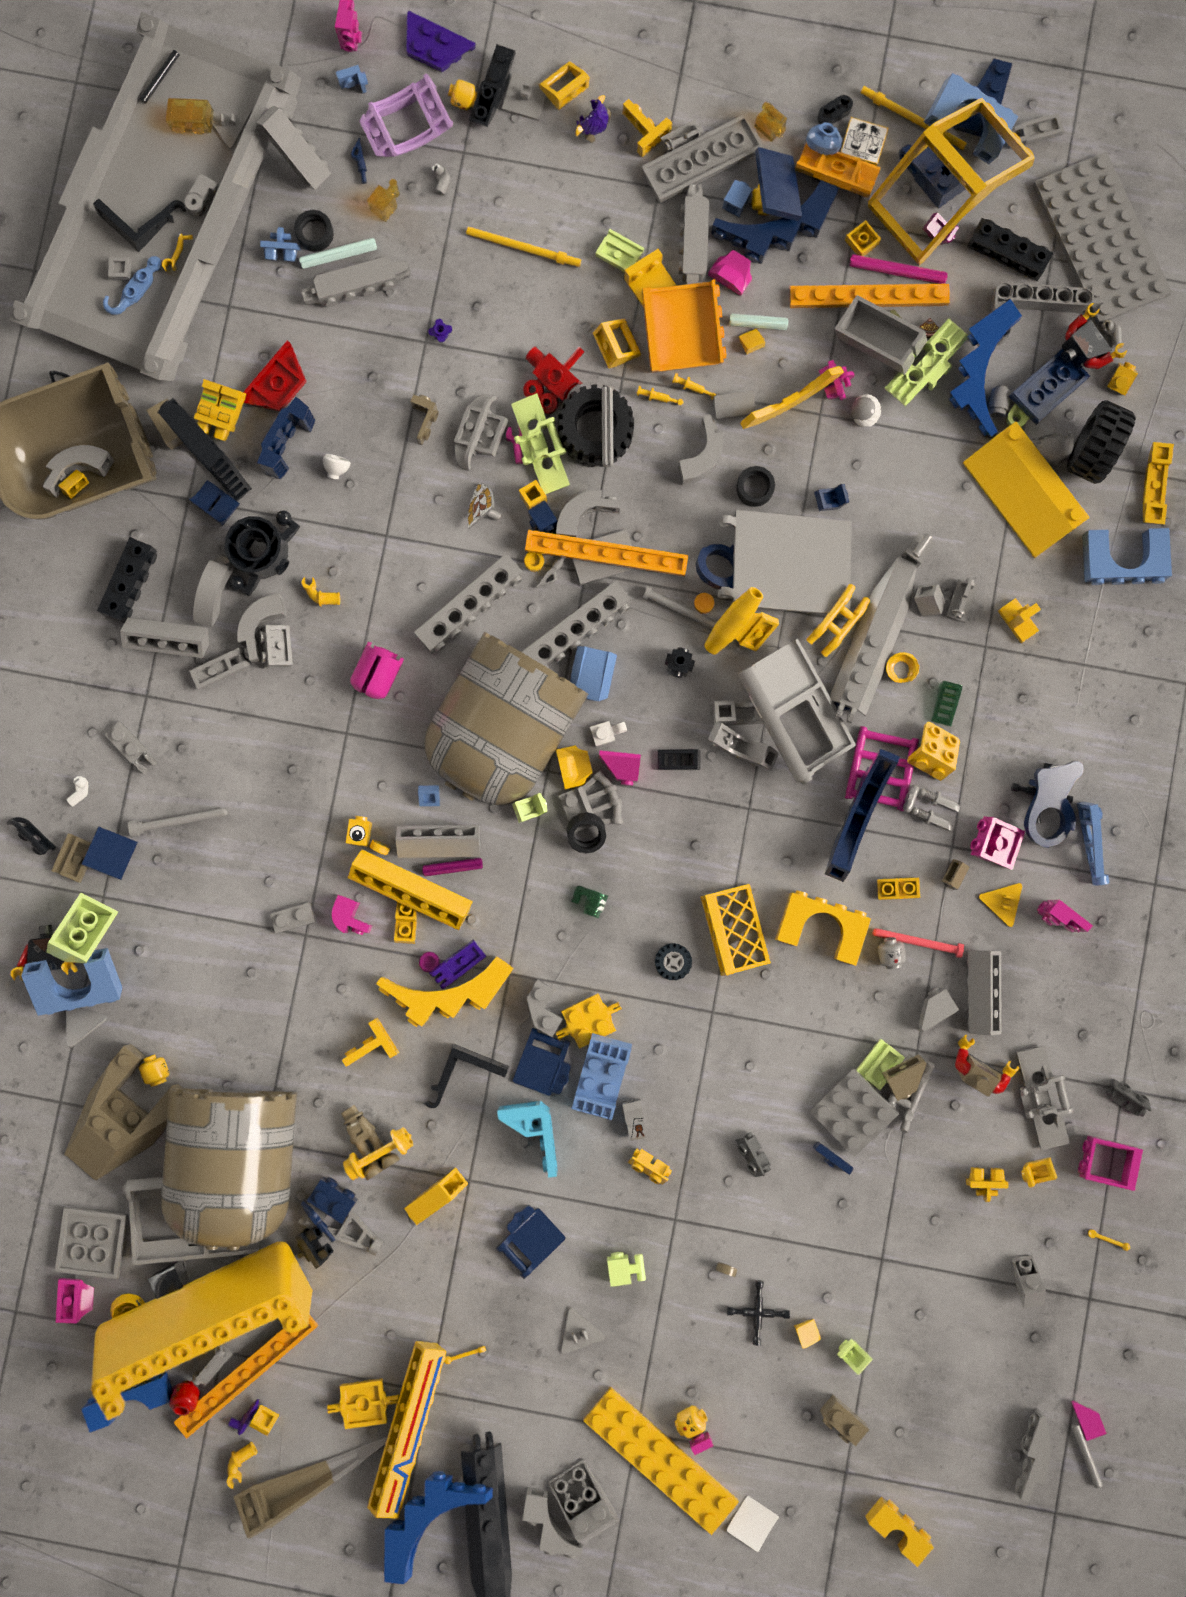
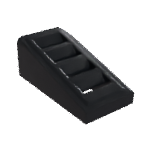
M699 749L658 750V770H700L701 752ZM665 754H668V766H665ZM673 754H676V766H673ZM682 754H685V766H682ZM690 754H693V765H690Z

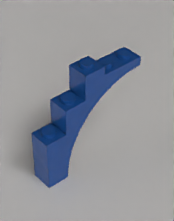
M1011 299L969 328V336L967 338L972 346L977 345L978 348L959 360L960 367H958L964 378L967 376L969 379L950 391L949 394L951 396L949 401L955 409L958 407L961 411L968 406L967 412L972 420L977 419L980 424L978 427L984 437L988 435L990 439L998 431L990 418L986 405L984 388L986 369L997 343L1012 326L1021 320L1022 315Z
M443 1471L433 1472L425 1480V1497L414 1496L405 1504V1521L395 1520L385 1528L384 1582L405 1584L412 1577L414 1557L418 1543L430 1523L440 1514L455 1507L468 1504H486L493 1497V1488L485 1487L484 1484L468 1486L464 1482L453 1483V1475H445Z

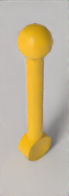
M1093 1229L1087 1232L1090 1238L1096 1237L1122 1247L1124 1251L1130 1249L1128 1243H1121L1097 1234Z
M481 1346L452 1357L446 1356L444 1363L450 1364L451 1361L485 1352L486 1348Z

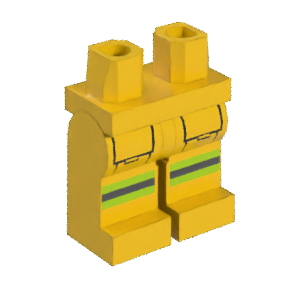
M204 379L202 384L204 389L194 419L198 420L197 424L207 435H209L211 425L216 426L213 437L226 441L229 432L235 431V425L246 394Z

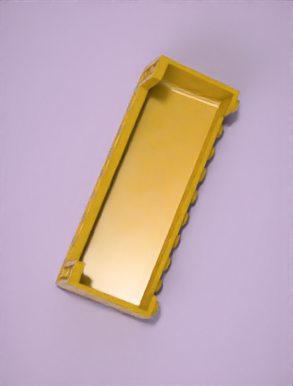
M283 1241L275 1242L187 1283L181 1289L160 1298H155L100 1324L94 1339L91 1391L107 1420L119 1416L124 1410L125 1402L120 1394L121 1391L279 1318L283 1328L288 1332H297L308 1327L313 1290L290 1246Z

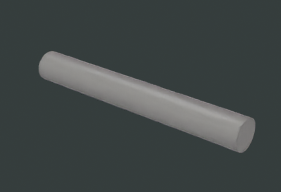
M1075 1423L1071 1427L1094 1487L1100 1488L1103 1484L1080 1424Z

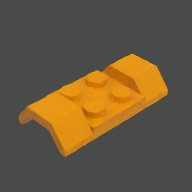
M807 142L795 167V171L833 184L841 189L851 190V192L866 198L870 197L881 167L839 151L832 155L820 154L812 150Z

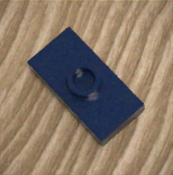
M819 1141L813 1146L817 1152L826 1157L823 1161L832 1168L838 1166L849 1175L854 1170L849 1163Z

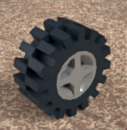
M676 943L666 944L656 954L655 967L662 977L676 981L683 979L690 972L692 957L684 946Z

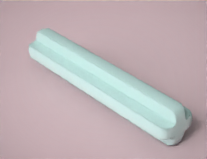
M732 313L730 314L729 325L787 330L788 318Z

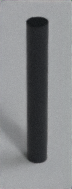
M176 50L170 53L140 96V100L145 104L180 56Z

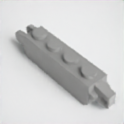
M692 184L689 185L688 196H685V204H681L680 216H684V223H680V235L683 236V242L679 243V255H683V260L679 261L678 274H682V281H686V285L702 282L706 278L709 200L703 197L701 185Z
M385 256L316 275L313 280L315 285L301 290L305 304L321 303L322 307H331L336 305L337 302L344 300L352 301L359 296H371L377 291L392 290L395 286H398L397 281L409 278L411 271L406 261L392 263L391 259Z

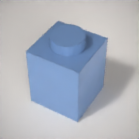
M735 180L724 199L722 209L740 218L751 198L753 188L743 181Z

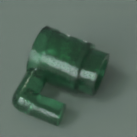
M580 885L577 886L571 902L579 904L581 896H587L583 913L599 918L609 896Z

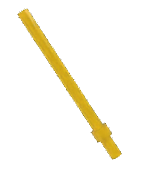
M863 86L860 93L873 100L874 104L882 105L924 129L930 127L924 123V118L887 99L885 94L877 93ZM947 131L942 133L949 143L962 150L965 148L967 142Z
M468 227L466 235L556 260L558 264L564 265L566 263L576 267L581 265L582 259L568 256L567 253L562 251L554 252L472 227Z

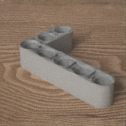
M1001 282L991 295L990 313L1010 299L1018 309L1082 313L1093 301L1094 296L1092 291L1087 288ZM998 292H1003L1006 297L1000 296ZM1021 293V294H1023L1026 298L1023 299V298H1021L1018 294ZM1038 295L1044 296L1045 300H1041ZM1058 297H1063L1065 302L1061 301ZM1078 298H1082L1085 303H1081ZM1012 327L1005 333L997 345H1001L1006 341Z

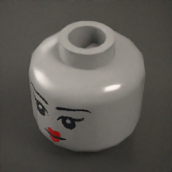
M895 937L885 938L884 942L878 945L881 965L885 966L886 969L902 967V964L906 961L903 942L897 941Z

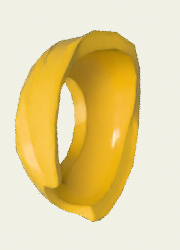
M900 652L889 658L886 663V672L888 677L894 682L905 683L916 678L920 666L912 654ZM897 662H904L908 665L909 672L907 678L899 679L894 673V665Z

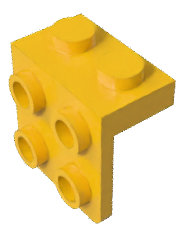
M927 722L924 725L921 746L908 756L907 763L942 781L956 770L960 740L933 723Z

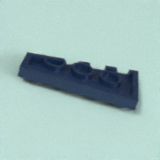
M994 58L977 87L982 93L993 97L999 104H1002L1013 63ZM977 113L955 125L953 129L981 137L983 122Z

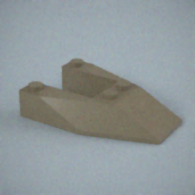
M132 1044L122 1047L89 1092L64 1153L95 1181L154 1145L167 1128L169 1089L149 1113L120 1090L144 1061L143 1059L146 1058ZM179 1084L172 1085L170 1088L183 1087H181Z

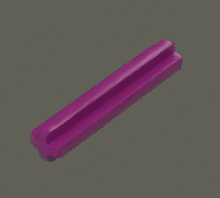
M481 858L430 864L422 866L424 876L477 870L483 868V861Z

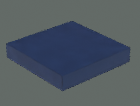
M98 826L82 865L121 880L138 842Z

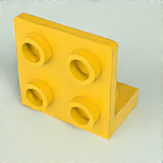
M656 249L625 269L624 280L642 306L643 288L651 287V289L677 286L662 264L663 255L659 249Z

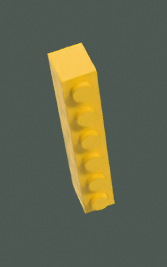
M363 849L351 864L348 875L349 879L457 930H460L473 901Z

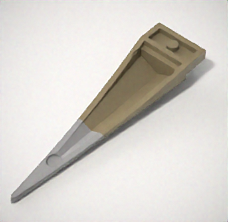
M387 1437L309 1467L251 1486L235 1495L234 1500L246 1537L251 1539L278 1524L383 1448Z

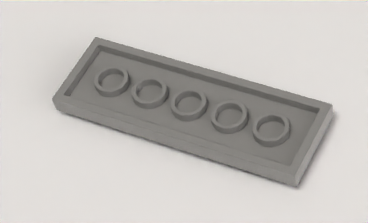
M745 113L641 166V170L659 203H662L689 189V185H697L754 156L758 147L764 148L765 146Z

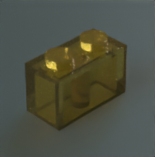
M168 98L166 123L172 131L179 134L184 132H193L200 135L211 133L214 110L208 100Z

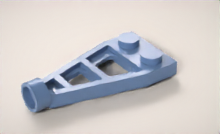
M1089 802L1076 803L1092 876V885L1109 884V876L1104 874L1100 821L1102 819V810L1098 807V804Z

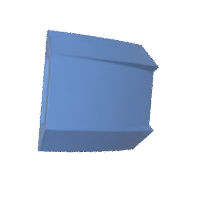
M577 646L570 682L589 694L586 699L594 701L607 699L617 655L585 646Z

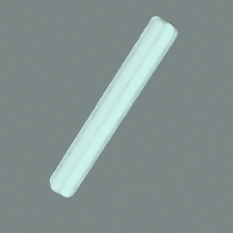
M370 238L301 256L299 261L301 267L305 269L376 250L377 245L375 239Z

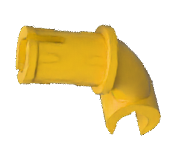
M305 577L302 579L303 589L310 599L319 604V607H322V605H340V592H318L313 577L310 586L306 584Z
M249 1442V1444L236 1452H231L227 1465V1485L229 1488L234 1489L232 1478L238 1479L241 1484L242 1474L238 1467H241L242 1463L252 1456L257 1455L258 1452L253 1442Z

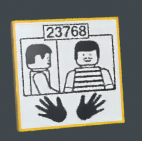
M851 117L840 152L877 166L889 128Z

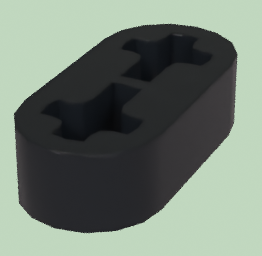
M841 95L822 106L818 113V122L820 124L824 122L834 124L848 116L853 107L852 99L847 95ZM841 103H842L843 105H846V104H847V108H846V109H845V107H841V108H839V107H840V104H841ZM824 113L826 115H829L831 113L830 118L823 117Z

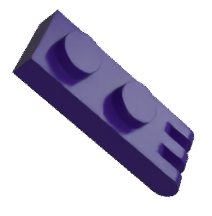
M473 939L429 974L434 977L440 973L434 980L436 983L441 982L443 979L445 980L439 985L443 990L487 956Z

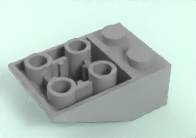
M584 1459L548 1482L578 1543H587L620 1521L610 1500Z

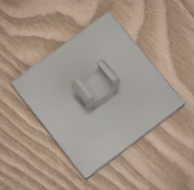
M513 73L502 110L539 121L547 97L539 87V84L543 81Z

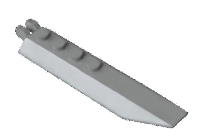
M898 556L872 591L869 598L870 602L861 617L830 694L832 702H838L839 704L834 718L839 719L842 716L844 706L851 709L846 723H852L856 711L866 716L910 607L917 567L916 563Z

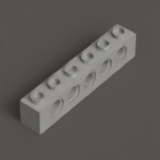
M506 553L414 632L415 635L432 654L435 651L437 653L440 652L450 638L453 640L461 633L460 630L465 625L470 626L477 619L476 616L480 612L485 613L488 611L495 599L500 600L503 598L510 586L515 587L522 581V570ZM499 575L506 577L503 583H497L495 579ZM489 588L491 593L488 596H482L480 594L481 590ZM469 601L476 603L475 607L471 610L465 608V604ZM454 614L460 615V620L456 623L450 622V617ZM439 627L445 629V633L442 636L435 635V630Z
M615 581L523 650L522 653L550 668L549 665L554 661L558 663L565 658L567 651L570 649L574 651L577 649V646H581L583 639L593 637L598 632L597 629L600 626L604 625L605 627L614 620L613 617L616 614L625 613L630 608V597L620 584ZM610 601L614 604V608L606 610L603 604ZM592 613L596 614L598 620L590 622L587 616ZM573 626H580L582 632L580 634H573L571 629ZM558 638H564L566 644L559 647L555 644V641ZM542 650H548L550 656L542 659L539 657V653Z

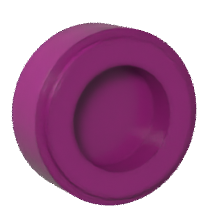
M426 952L419 959L420 968L428 973L440 965V959L434 952Z

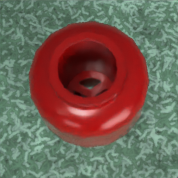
M183 1381L173 1387L169 1401L173 1412L181 1416L193 1412L198 1403L199 1388L191 1381Z

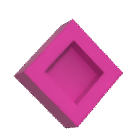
M702 1432L692 1437V1440L689 1441L694 1456L713 1447L709 1432L704 1434Z

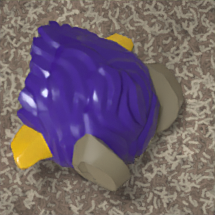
M604 95L599 96L597 100L592 99L590 101L593 110L586 118L581 115L579 121L576 120L577 128L575 135L584 134L586 140L590 143L596 141L595 135L605 131L611 118L610 109H606L603 104Z

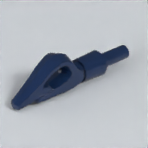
M358 138L351 151V158L357 162L362 184H366L365 172L367 169L360 138ZM356 149L358 150L357 156L354 155Z
M303 1201L301 1206L304 1212L316 1225L321 1234L324 1233L331 1242L335 1241V1237L328 1230L329 1227L311 1206Z

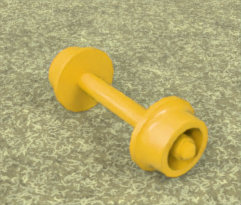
M404 1127L398 1130L392 1129L390 1133L393 1141L369 1155L359 1159L352 1152L349 1158L343 1161L345 1173H347L351 1180L365 1178L364 1166L397 1148L402 1155L407 1154V1150L413 1147L411 1134Z

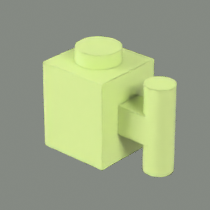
M615 1252L610 1257H607L611 1287L632 1284L630 1274L637 1273V1281L646 1280L643 1254L634 1255L635 1263L629 1264L628 1254L624 1255L623 1252Z

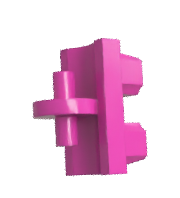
M834 360L828 361L829 366L819 370L820 375L827 369L837 367ZM846 366L841 367L844 373L834 380V385L824 388L828 400L838 397L840 400L846 399L842 382L845 383V387H850V380L855 377L853 371L847 372Z

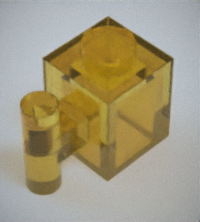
M766 101L761 107L763 111L756 117L754 127L772 142L776 137L780 138L786 131L787 118Z
M395 179L389 181L390 186L387 189L378 185L367 199L370 211L385 222L398 207L395 197H398L400 192Z

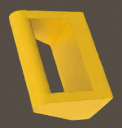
M569 61L541 82L539 87L559 111L589 88L590 77L584 70ZM569 71L574 75L575 79L560 91L556 92L550 87Z
M625 318L603 322L593 332V336L608 369L641 356V352ZM621 328L631 352L622 354L612 330Z

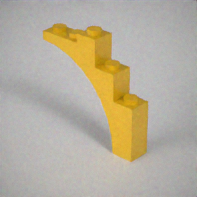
M497 956L474 979L458 987L440 991L413 990L398 985L384 976L376 984L380 986L378 989L386 996L391 994L397 998L395 1002L401 1007H409L405 1014L409 1017L407 1019L409 1023L415 1027H418V1025L422 1027L437 1007L440 1008L438 1012L444 1017L449 1018L451 1016L454 1018L468 998L471 1000L470 1004L478 1010L481 1008L485 1010L514 968Z

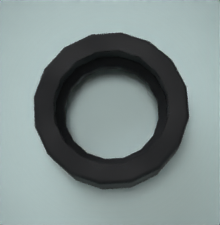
M314 209L307 210L296 219L294 225L295 235L298 242L306 250L313 252L322 251L333 241V226L325 213ZM312 221H319L324 224L326 229L323 237L314 241L305 239L302 232L305 225Z
M749 467L738 478L736 486L737 495L747 506H762L773 496L775 479L771 472L764 467ZM750 476H761L767 482V491L763 496L754 498L745 492L744 482Z
M588 812L579 813L568 822L566 829L568 842L577 852L593 853L599 850L605 843V825L596 814ZM590 824L596 826L599 833L595 839L584 842L576 839L574 832L581 825Z

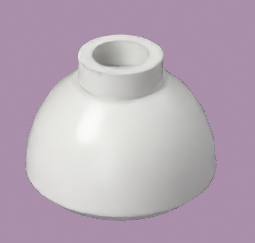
M325 454L323 456V466L328 472L327 476L330 478L339 479V476L344 474L350 467L351 463L346 458L332 454Z

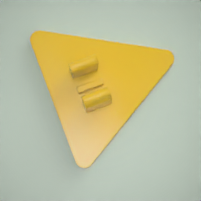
M1017 883L980 894L978 898L1008 927H1013L1022 884Z

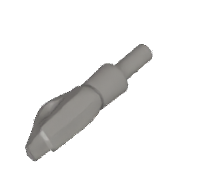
M564 557L554 561L536 588L553 584L557 581L556 572L563 565ZM550 576H553V580L547 582L546 579Z

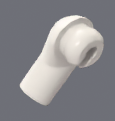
M77 776L74 779L75 793L67 798L68 803L72 807L88 795V781L82 776Z

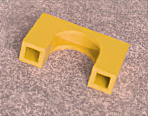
M798 890L795 893H790L775 940L797 946L806 920L816 913H826L832 916L840 927V940L834 959L856 966L871 918L866 917L867 913L855 910L853 913L847 911V907L835 903V906L827 904L828 900L815 897V900L807 898V893Z

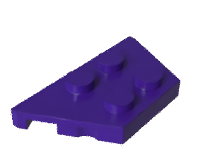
M408 10L407 56L440 72H444L451 64L461 60L462 55L466 52L475 50V42Z

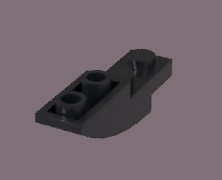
M496 44L485 79L481 82L469 121L485 127L489 126L510 78L509 72L516 55L515 50Z

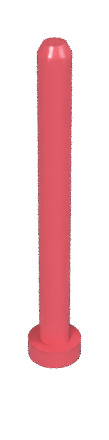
M873 929V935L876 937H895L897 941L953 953L957 958H962L964 944L958 943L955 946L887 930Z

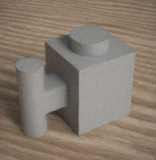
M918 533L901 557L916 563L918 568L935 546V543L932 542L933 537L928 533Z

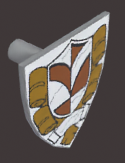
M478 483L472 495L468 509V529H471L485 515L497 521L501 517V513L493 510V493L486 484Z

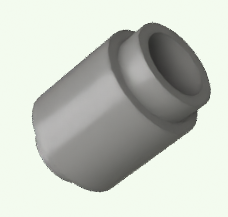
M999 385L991 390L988 406L990 416L1005 417L1010 404L1009 395L1011 391L1008 390V387Z

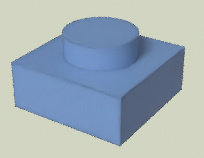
M439 785L418 786L419 806H440Z

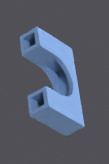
M952 73L944 81L924 123L931 126L933 123L954 113L957 107L967 106L980 98H983L986 103L991 104L999 118L1001 117L1005 120L1010 130H1012L1018 116L1011 109L999 104L993 97L982 93L978 87L970 85L961 76ZM979 112L978 114L983 122V133L973 155L990 164L998 158L1006 141Z
M1169 528L1148 529L1142 533L1143 559L1140 566L1135 569H1126L1114 562L1109 548V530H1088L1082 535L1084 582H1091L1092 585H1102L1104 582H1112L1113 585L1124 584V581H1132V584H1142L1145 581H1152L1153 584L1164 583L1166 579L1172 576Z
M108 948L94 950L87 963H84L91 983L87 987L77 990L67 989L59 985L54 980L46 960L25 964L21 976L37 1015H51L55 1012L71 1011L75 1008L91 1007L96 1004L112 1003L120 1000L123 987Z

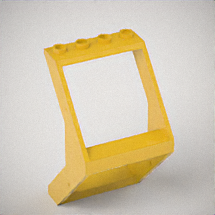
M980 98L927 128L869 199L868 208L920 266L967 213L997 187L1031 168L1035 157L1033 152L1022 144L1019 136L1008 128L1005 120L1001 117L999 118L991 104L986 103L983 98ZM979 112L1022 160L985 183L942 135L947 129ZM929 147L971 196L922 251L879 201L913 159Z

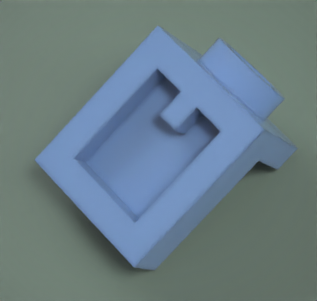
M359 65L336 72L341 89L352 88L360 83L362 92H367L365 85L368 84L366 74L360 71Z

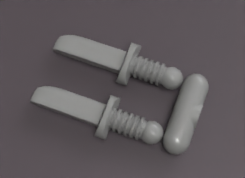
M915 784L912 785L905 796L903 810L907 813L911 811L913 815L924 819V824L929 825V823H933L952 831L953 825L949 821L933 815V810L926 812L917 807L913 808V805L919 793L920 796L931 800V805L934 806L939 804L956 812H959L960 806L956 802L940 796L941 792L939 791L933 793L924 788L919 789V786Z

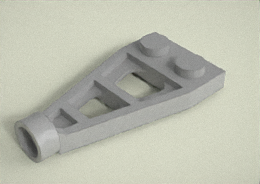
M309 1204L325 1222L327 1214L314 1205ZM352 1209L341 1228H328L337 1241L364 1249L376 1256L384 1243ZM304 1212L298 1222L308 1229L316 1227ZM349 1223H354L362 1230L359 1239H354L345 1234ZM373 1240V1244L369 1246V1242Z

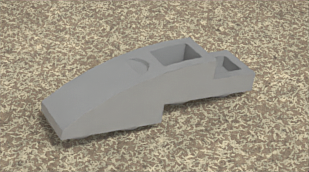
M1035 1409L1034 1414L1030 1416L1027 1435L1025 1434L1022 1438V1450L1028 1458L1024 1459L1021 1478H1018L1015 1484V1493L1020 1500L1027 1503L1030 1501L1035 1484L1038 1483L1044 1486L1050 1463L1049 1428L1046 1417L1038 1409Z

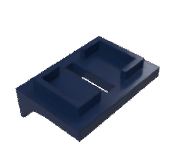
M209 480L204 483L192 498H189L192 504L222 526L240 505V503ZM220 495L221 498L219 499V501L212 508V510L209 511L208 509L212 506V504Z

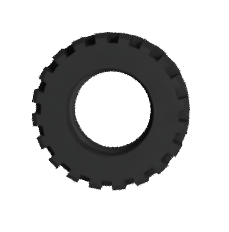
M597 384L591 385L590 389H586V386L580 388L579 393L573 391L570 394V399H565L562 403V409L559 410L557 420L558 435L563 448H566L571 459L576 458L577 463L582 465L586 462L588 467H594V464H600V467H603L602 441H589L583 438L577 431V422L584 414L591 411L602 412V388H597ZM615 389L613 390V421L615 424L613 432V463L617 461L618 456L622 457L626 453V449L631 445L634 433L632 408L628 406V401L624 396L619 397L620 392Z
M1108 400L1101 401L1087 419L1076 440L1067 462L1068 471L1093 484L1101 483L1111 472L1125 445H1127L1135 425L1136 417L1134 413Z

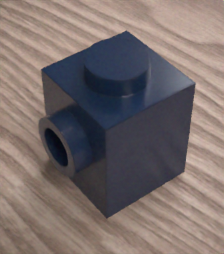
M545 500L528 510V516L531 519L529 524L534 531L552 533L556 530L558 520Z

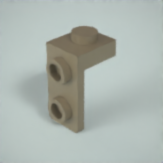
M413 394L410 401L412 408L426 413V417L417 435L418 444L423 445L424 440L427 441L430 437V426L432 422H436L439 411H437L436 403L432 402L427 396Z

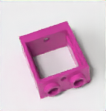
M1088 1135L1087 1140L1083 1142L1082 1150L1084 1155L1083 1160L1078 1165L1079 1176L1086 1180L1135 1191L1143 1149ZM1096 1143L1127 1151L1121 1181L1090 1173Z

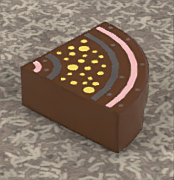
M931 318L918 327L926 332L927 338H931L939 329Z

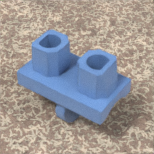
M278 227L277 233H270V238L277 239V242L260 241V247L264 248V256L267 260H277V249L284 250L283 260L295 262L297 251H300V244L284 242V240H291V234L284 233L283 227Z

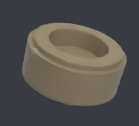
M719 1262L717 1263L716 1271L736 1277L737 1268Z

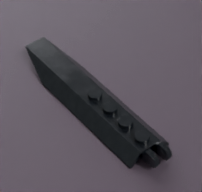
M488 1431L485 1433L486 1448H481L479 1434H474L472 1452L461 1451L462 1476L465 1485L484 1484L485 1487L493 1488V1497L486 1504L465 1505L470 1577L476 1597H511L512 1566L502 1444L499 1443L494 1447L492 1432Z

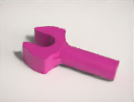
M509 427L506 432V440L513 443L515 464H522L521 458L523 456L520 444H516L515 436L512 435V429ZM519 427V435H518V436H522L520 427Z

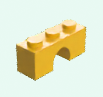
M880 1497L865 1515L869 1525L884 1538L893 1530L903 1531V1538L897 1545L901 1553L918 1567L934 1548L930 1541L931 1536L923 1528L917 1529L914 1526L915 1522L906 1513L904 1516L899 1513V1508L890 1499L886 1501L883 1497Z

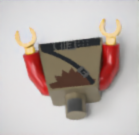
M967 1035L963 1036L958 1041L960 1049L955 1061V1068L962 1080L988 1097L992 1093H1003L1011 1078L1019 1070V1067L1017 1066L1015 1069H1012L1009 1065L1011 1061H1009L1002 1069L1003 1074H1001V1072L971 1055L968 1049L974 1045L975 1040L972 1038L968 1042L966 1039Z

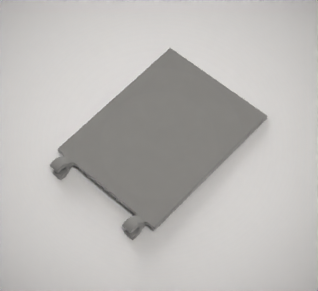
M735 510V517L723 515V518H720L719 527H734L733 589L721 587V590L718 589V598H732L734 602L750 587H755L763 594V599L758 608L828 614L847 586L851 584V521ZM850 600L848 601V603H847L846 605H844V606H845L847 609H849V610H850Z

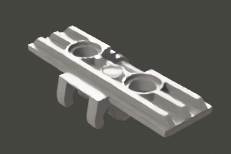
M1045 1046L1016 1052L1025 1087L1019 1088L1026 1118H1033L1040 1150L1070 1144L1063 1115L1073 1113V1109L1069 1105L1063 1081L1065 1080L1064 1075L1053 1076ZM1037 1071L1043 1075L1040 1083H1035L1032 1079L1033 1074ZM1051 1083L1056 1085L1061 1109H1056L1051 1103L1048 1090H1051ZM1051 1113L1053 1121L1050 1124H1045L1042 1119L1043 1115Z

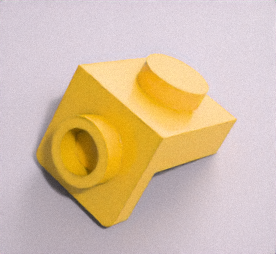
M1126 361L1124 364L1119 362L1107 387L1126 395L1138 375V372L1135 370L1136 366Z
M1050 1157L1026 1162L1021 1171L1022 1178L1025 1183H1028L1029 1188L1034 1187L1035 1184L1056 1180L1057 1178Z

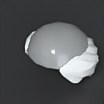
M864 394L859 396L851 407V415L856 424L861 427L874 425L881 414L880 403L872 395Z

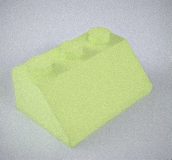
M80 893L49 940L46 952L65 962L87 963L117 916L118 911Z

